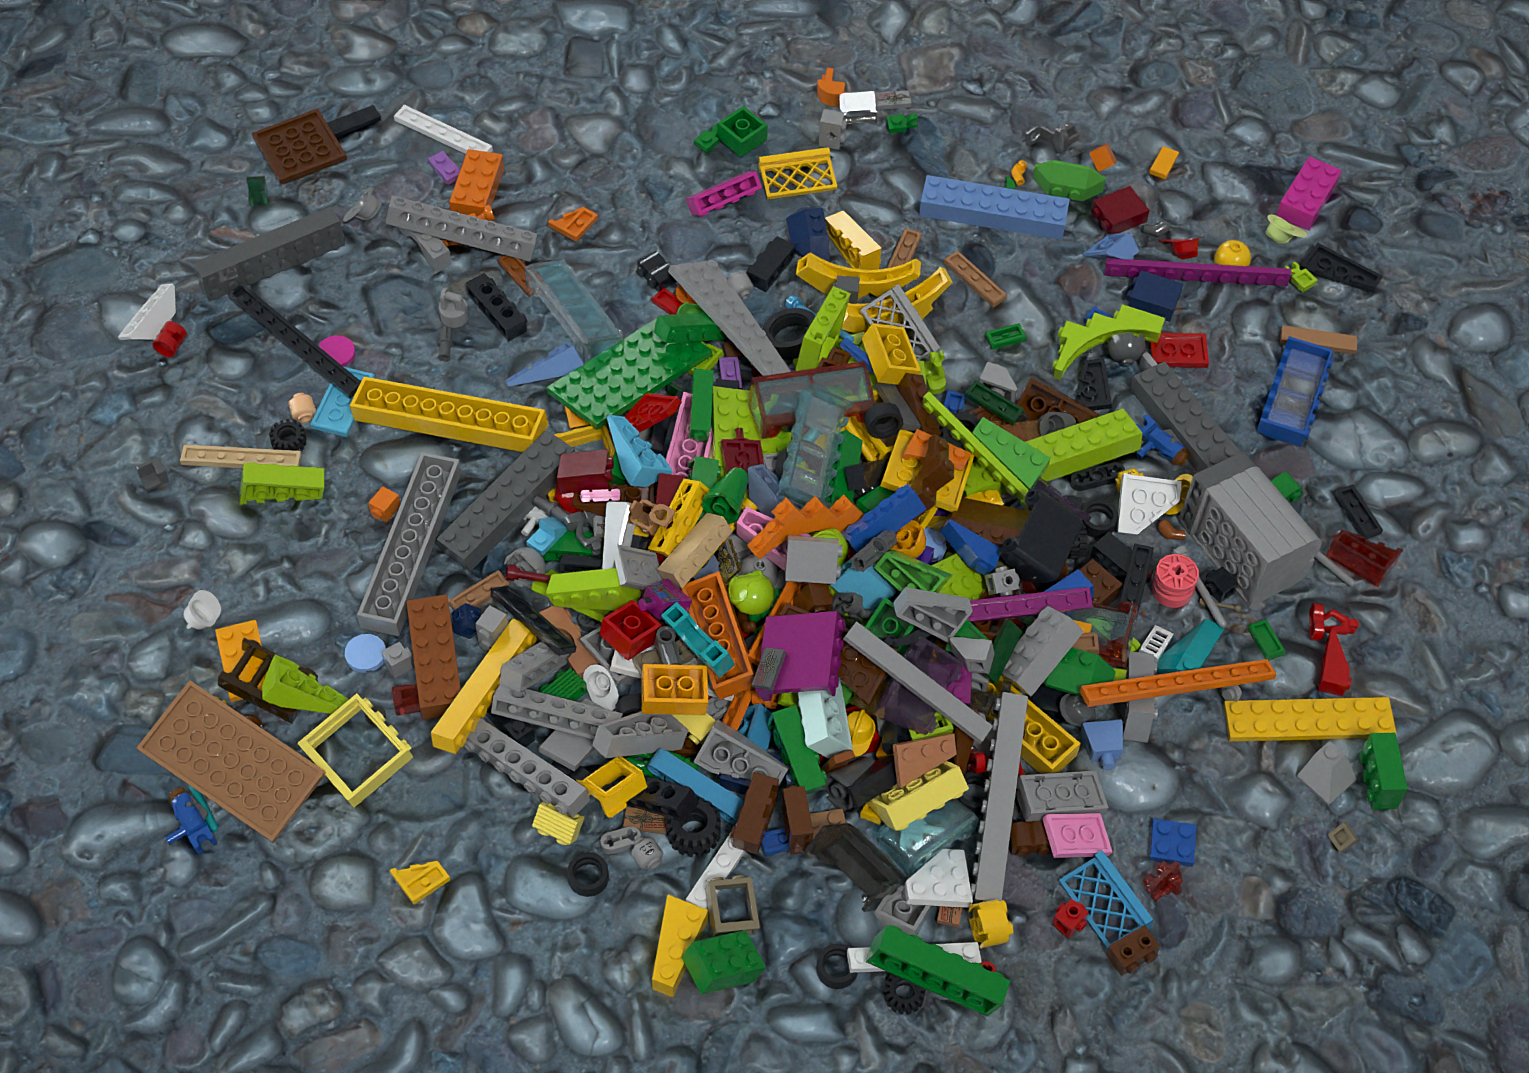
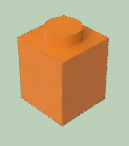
M383 486L368 502L370 514L375 519H381L386 523L401 505L399 495Z

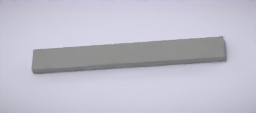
M857 621L843 638V640L979 744L993 727V725Z

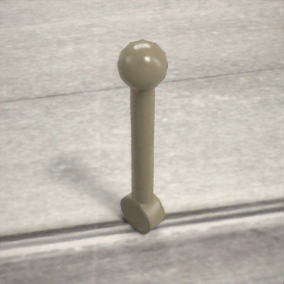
M1200 598L1199 604L1201 606H1206V603L1203 600V598ZM1215 602L1217 607L1234 609L1235 612H1240L1242 609L1239 604L1234 606Z

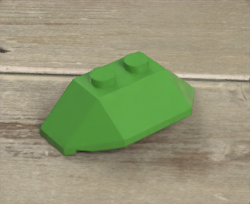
M1057 160L1035 164L1033 174L1034 181L1047 195L1082 202L1102 193L1106 180L1104 175H1100L1099 172L1091 167Z

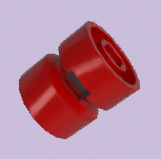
M167 321L154 339L152 346L159 354L165 357H174L180 347L179 345L187 337V332L181 325Z

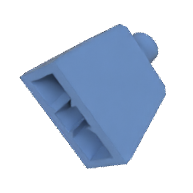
M1122 720L1082 723L1080 736L1089 759L1092 762L1101 761L1104 770L1115 768L1114 760L1120 759L1123 751Z

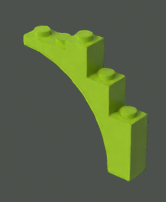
M1122 304L1120 311L1116 310L1113 318L1094 312L1092 319L1088 318L1086 326L1066 321L1065 326L1060 327L1057 336L1060 338L1058 353L1060 357L1059 360L1055 359L1053 363L1054 378L1061 380L1068 367L1076 358L1087 350L1106 343L1108 338L1112 340L1114 335L1134 333V337H1139V334L1145 336V340L1158 343L1165 318Z

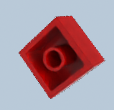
M632 600L602 619L599 635L628 661L654 644L657 631L662 625L647 611L640 610L638 603Z

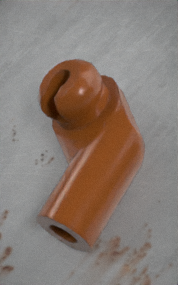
M1165 519L1159 522L1158 529L1166 539L1185 540V530H1175L1170 522Z

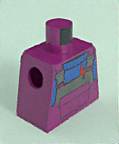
M666 579L647 586L643 598L639 600L638 605L640 610H648L657 619H663L661 615L676 602L689 612L692 600L672 581Z

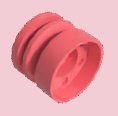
M1171 554L1162 558L1156 567L1155 576L1151 584V592L1154 598L1160 604L1171 608L1182 607L1190 602L1199 578V570L1196 564L1189 557L1181 554Z

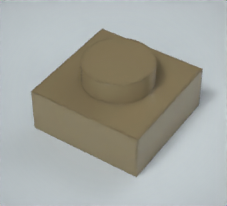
M1343 822L1328 834L1338 851L1342 853L1359 841L1348 822Z

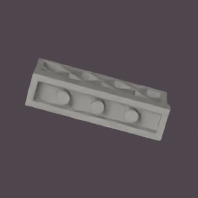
M899 284L859 310L869 326L875 321L876 324L884 323L911 329L914 336L913 340L909 341L912 343L913 351L915 344L922 345L926 351L921 356L915 355L917 361H921L930 352H935L940 348ZM888 295L893 301L892 309L882 307L883 299ZM870 307L878 308L877 319L870 318L866 310ZM881 310L891 311L890 322L880 320ZM894 312L902 314L904 317L902 324L893 323Z

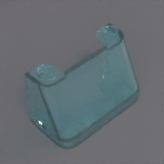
M951 799L945 802L942 808L933 809L927 813L926 817L914 820L903 830L895 831L884 824L878 830L879 834L876 842L905 877L909 879L916 873L915 869L921 865L924 866L928 859L956 839L961 840L964 836L967 839L973 835L979 818L960 801Z

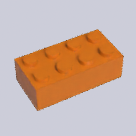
M472 149L467 150L449 201L450 211H458V213L465 215L475 212L476 216L483 212L484 206L490 204L492 207L504 172L503 154Z

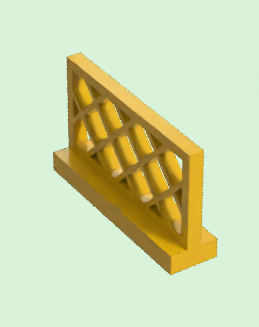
M829 147L759 157L758 168L762 176L767 200L837 190ZM827 163L828 168L825 172L818 168L819 164ZM807 166L811 170L806 174L800 170L801 167ZM784 169L794 171L790 177L783 173ZM772 171L776 175L771 179L766 176L765 172ZM814 171L822 175L819 180L811 177ZM796 174L804 177L801 183L793 179ZM779 176L787 180L784 185L776 182ZM826 177L831 180L832 184L825 185L821 181ZM808 179L815 185L813 187L808 188L803 184ZM790 182L798 186L795 190L786 188ZM773 184L780 190L776 193H770L769 188Z

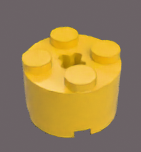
M994 899L969 906V913L973 912V918L969 919L970 928L975 942L981 943L979 948L991 947L1009 941V936L1014 934L1012 923L1007 919V905L1004 900Z

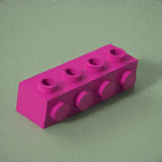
M747 171L685 199L691 215L702 217L709 214L708 211L712 209L718 210L725 207L724 204L728 202L731 204L739 201L740 197L744 195L748 197L755 194V191L762 188L756 171Z

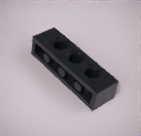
M482 273L466 282V291L469 298L508 342L527 332L526 323L528 321L526 316L517 310L513 301L510 302L502 289H498L492 278Z
M644 776L647 788L626 802L627 806L686 822L699 804L694 795L695 792L690 787L679 786L671 781L665 782L656 777L650 778Z

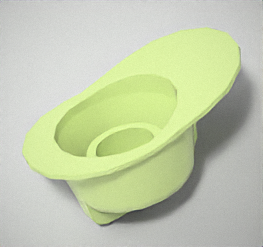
M1272 214L1268 215L1267 218L1270 223L1266 230V235L1275 242L1284 244L1289 242L1294 236H1307L1304 230L1288 223L1281 217Z

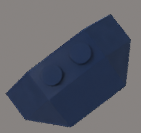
M802 207L788 216L786 222L791 243L796 245L795 252L801 257L811 252L817 257L830 262L828 232L823 207Z

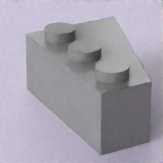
M905 587L893 602L897 617L948 643L950 642V637H954L973 612L969 598Z

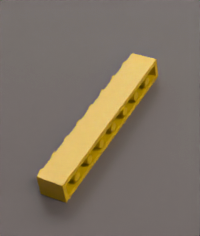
M512 619L431 731L433 747L456 754L460 747L465 745L470 733L475 731L477 723L481 717L483 718L486 715L488 707L493 702V695L500 685V669L502 665L535 645L537 636L519 620Z

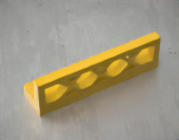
M683 479L669 506L674 511L680 504H682V507L675 511V515L670 521H673L670 528L667 529V527L659 526L648 547L651 552L660 553L668 557L695 527L703 511L702 499L710 490L701 481ZM692 486L690 491L685 494L687 487ZM666 512L663 520L667 518L668 512ZM664 539L662 546L657 547L659 542Z

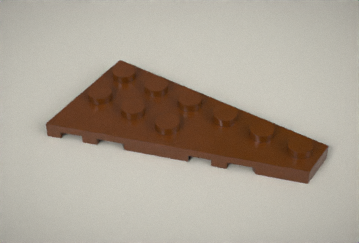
M786 602L779 616L807 614L810 612ZM846 628L845 631H843L842 639L846 636L850 629ZM843 640V649L840 652L841 668L838 669V678L870 707L888 673Z

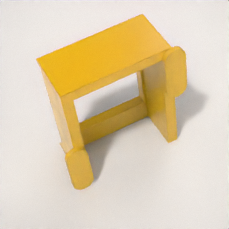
M623 757L614 758L584 780H576L587 789L589 796L592 795L600 801L603 812L608 818L615 816L625 809L628 800L647 788L642 770ZM622 775L626 776L624 780L605 792L601 789Z

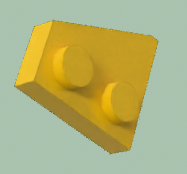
M438 861L428 862L424 865H410V868L397 870L393 868L389 870L391 876L413 905L450 881V876Z

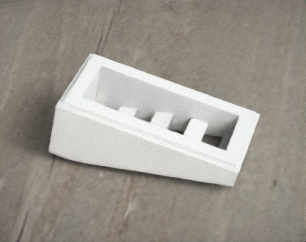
M1155 625L1139 652L1154 654V663H1158L1174 634ZM1156 632L1159 633V634H1161V635H1163V636H1165L1166 639L1163 638V637H1161V636H1159V635H1157ZM1153 637L1156 638V639H1158V640H1160V641H1162L1163 644L1160 643V642H1158V641H1156V640H1154ZM1150 642L1159 646L1160 648L1151 645Z

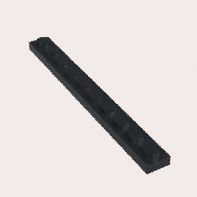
M243 283L227 294L235 304L349 399L355 395L361 381Z

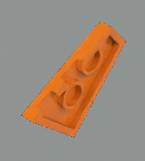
M917 429L902 458L907 460L910 457L919 459V462L923 463L928 450L929 438L932 435ZM948 443L949 460L954 464V469L963 471L971 453Z

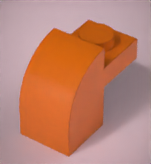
M827 68L826 75L822 74V80L818 79L817 97L826 105L842 107L845 95V82L833 81L834 68Z

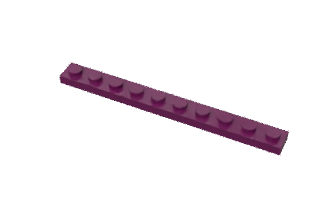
M1113 258L1106 259L1104 276L1134 278L1135 276L1138 277L1142 270L1171 280L1288 286L1291 278V269Z

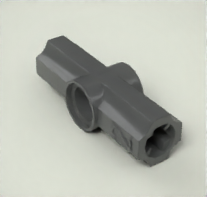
M885 529L851 558L852 567L856 571L864 572L897 544V535L892 530L887 531Z

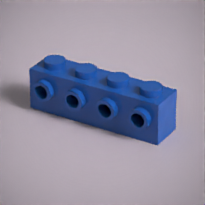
M906 484L897 489L889 498L881 501L873 510L865 513L856 523L849 525L842 534L857 554L885 529L887 531L892 530L894 533L925 511L926 507L916 492Z

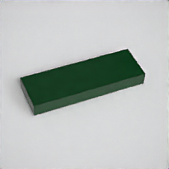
M976 380L964 396L1012 426L1015 425L1024 412L1022 407Z
M1004 620L992 644L995 654L989 674L981 673L992 684L998 683L1023 632L1011 620Z

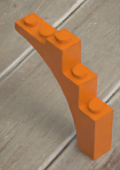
M845 495L837 500L830 509L814 496L801 510L786 497L772 511L775 518L747 546L756 557L761 559L773 548L788 540V535L798 536L809 532L823 531L831 527L844 532L849 525L860 520L864 513Z

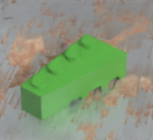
M982 417L972 432L1028 490L1035 487L1049 466L1051 457Z

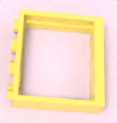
M357 693L297 743L312 762L326 772L325 776L353 808L413 758L409 751L412 748L406 740L400 741L397 738L399 733L392 725L387 727L384 723L386 719L379 711L374 712L371 709L373 707L371 702L366 697L362 699ZM362 710L399 750V753L352 792L314 749Z

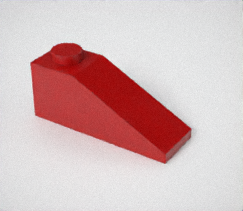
M1331 629L1326 640L1318 691L1342 697L1345 690L1350 689L1352 678L1349 677L1350 668L1336 631Z

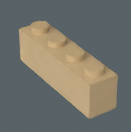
M706 513L657 568L663 580L669 579L677 587L683 588L732 532L725 518Z

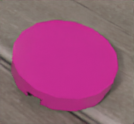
M330 336L318 345L343 367H346V364L349 362L351 363L356 355L354 344L345 336Z

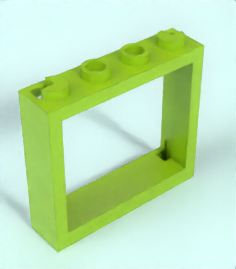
M833 286L803 338L794 375L801 386L808 389L810 385L813 386L817 379L815 376L816 369L822 357L828 359L832 348L838 342L851 293Z

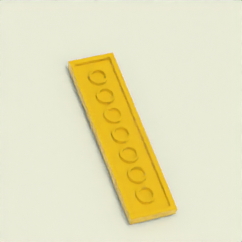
M1389 697L1246 700L1237 702L1224 701L1223 704L1229 742L1368 738L1370 733L1396 732Z

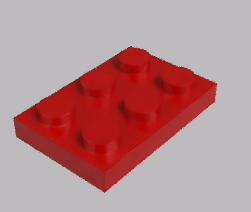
M1161 333L1158 343L1149 341L1150 355L1157 364L1165 361L1169 367L1208 368L1209 366L1205 333Z

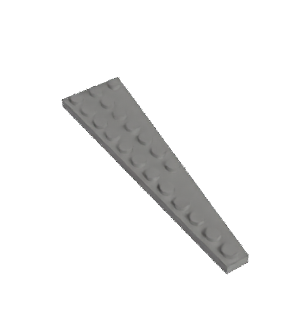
M709 260L670 265L668 272L779 394L783 390L789 389L803 393L807 397L804 389L766 336V332L761 329L736 291L727 284L728 280L718 267L716 261Z

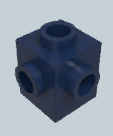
M465 603L453 611L454 634L468 639L474 637L477 634L475 623L482 615L481 609Z

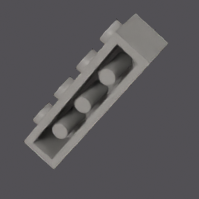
M541 641L502 665L500 669V683L520 693L566 665L571 653L558 656Z

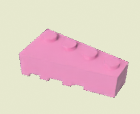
M746 507L737 521V535L749 544L773 518ZM807 533L798 535V536L812 537L811 535H809V534H807ZM788 540L765 555V557L784 571L786 568Z

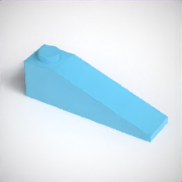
M607 416L622 473L631 486L648 487L659 480V473L672 474L673 471L661 454L656 455L650 449L652 445L638 436L639 431L625 417Z

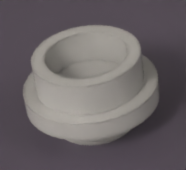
M1238 685L1222 687V696L1226 701H1239L1242 692Z

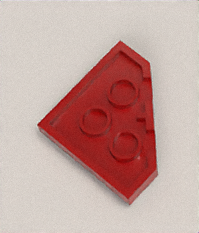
M646 393L624 417L640 433L673 415L682 401L677 396Z

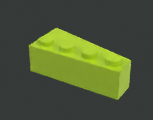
M255 462L243 463L240 483V505L254 500L258 504L265 503V500L268 499L285 502L289 498L300 501L322 499L324 468L258 464Z
M617 568L553 574L551 575L546 595L554 607L616 611L632 600L639 603L641 591L640 589L621 586Z

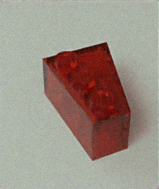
M1341 530L1332 541L1326 557L1379 587L1397 564L1404 549L1397 547L1394 550L1385 547V543L1378 542L1376 544L1367 541V537Z

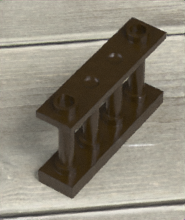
M244 638L242 640L244 654L231 673L224 671L218 676V686L293 724L297 717V709L268 703L263 700L262 691L257 687L269 669L275 653L262 647L255 640ZM252 656L263 660V663L250 682L246 683L239 679V675ZM301 666L298 668L307 676L310 673L316 677L315 680L318 682V675L312 669Z

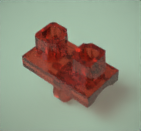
M1162 861L1157 867V873L1159 874L1157 878L1152 874H1148L1143 879L1144 887L1150 891L1151 899L1157 902L1164 894L1169 895L1172 892L1178 895L1182 892L1180 884L1183 880L1182 874L1179 871L1180 863L1174 861L1172 864Z

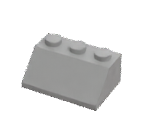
M601 626L580 638V642L607 669L617 683L633 685L639 679L610 671L615 649L599 635Z

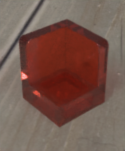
M417 684L392 687L396 716L421 712Z

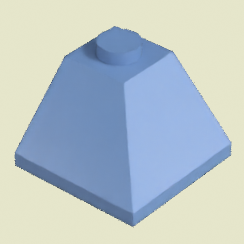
M1130 232L1108 234L1086 250L1083 255L1103 260L1107 258L1132 260L1134 255L1139 252V249Z

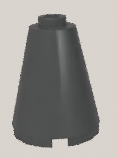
M865 757L826 773L827 782H825L826 785L823 792L827 790L830 795L827 799L836 808H843V811L853 808L855 805L847 789L876 760Z

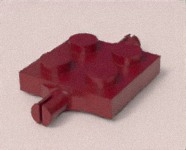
M738 427L735 429L736 438L721 440L720 446L725 475L732 468H742L748 474L750 466L764 464L761 440L744 438L743 428L739 429Z

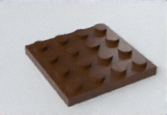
M318 108L252 133L255 143L280 185L347 160L346 153Z

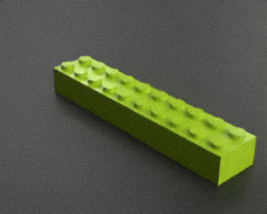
M1123 408L1026 441L1027 444L1051 457L1049 466L1036 485L1140 450L1142 443L1141 430ZM978 458L973 459L962 494L963 498L987 490H998L1000 497L1008 492L1005 488L1006 486L1001 481L998 482L993 478L992 472L987 467L983 468L979 464Z

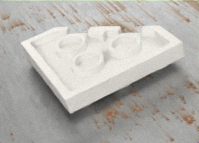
M1122 474L1116 533L1136 536L1180 501L1182 481Z
M942 849L912 875L904 885L906 903L912 905L969 908L973 900L964 850Z

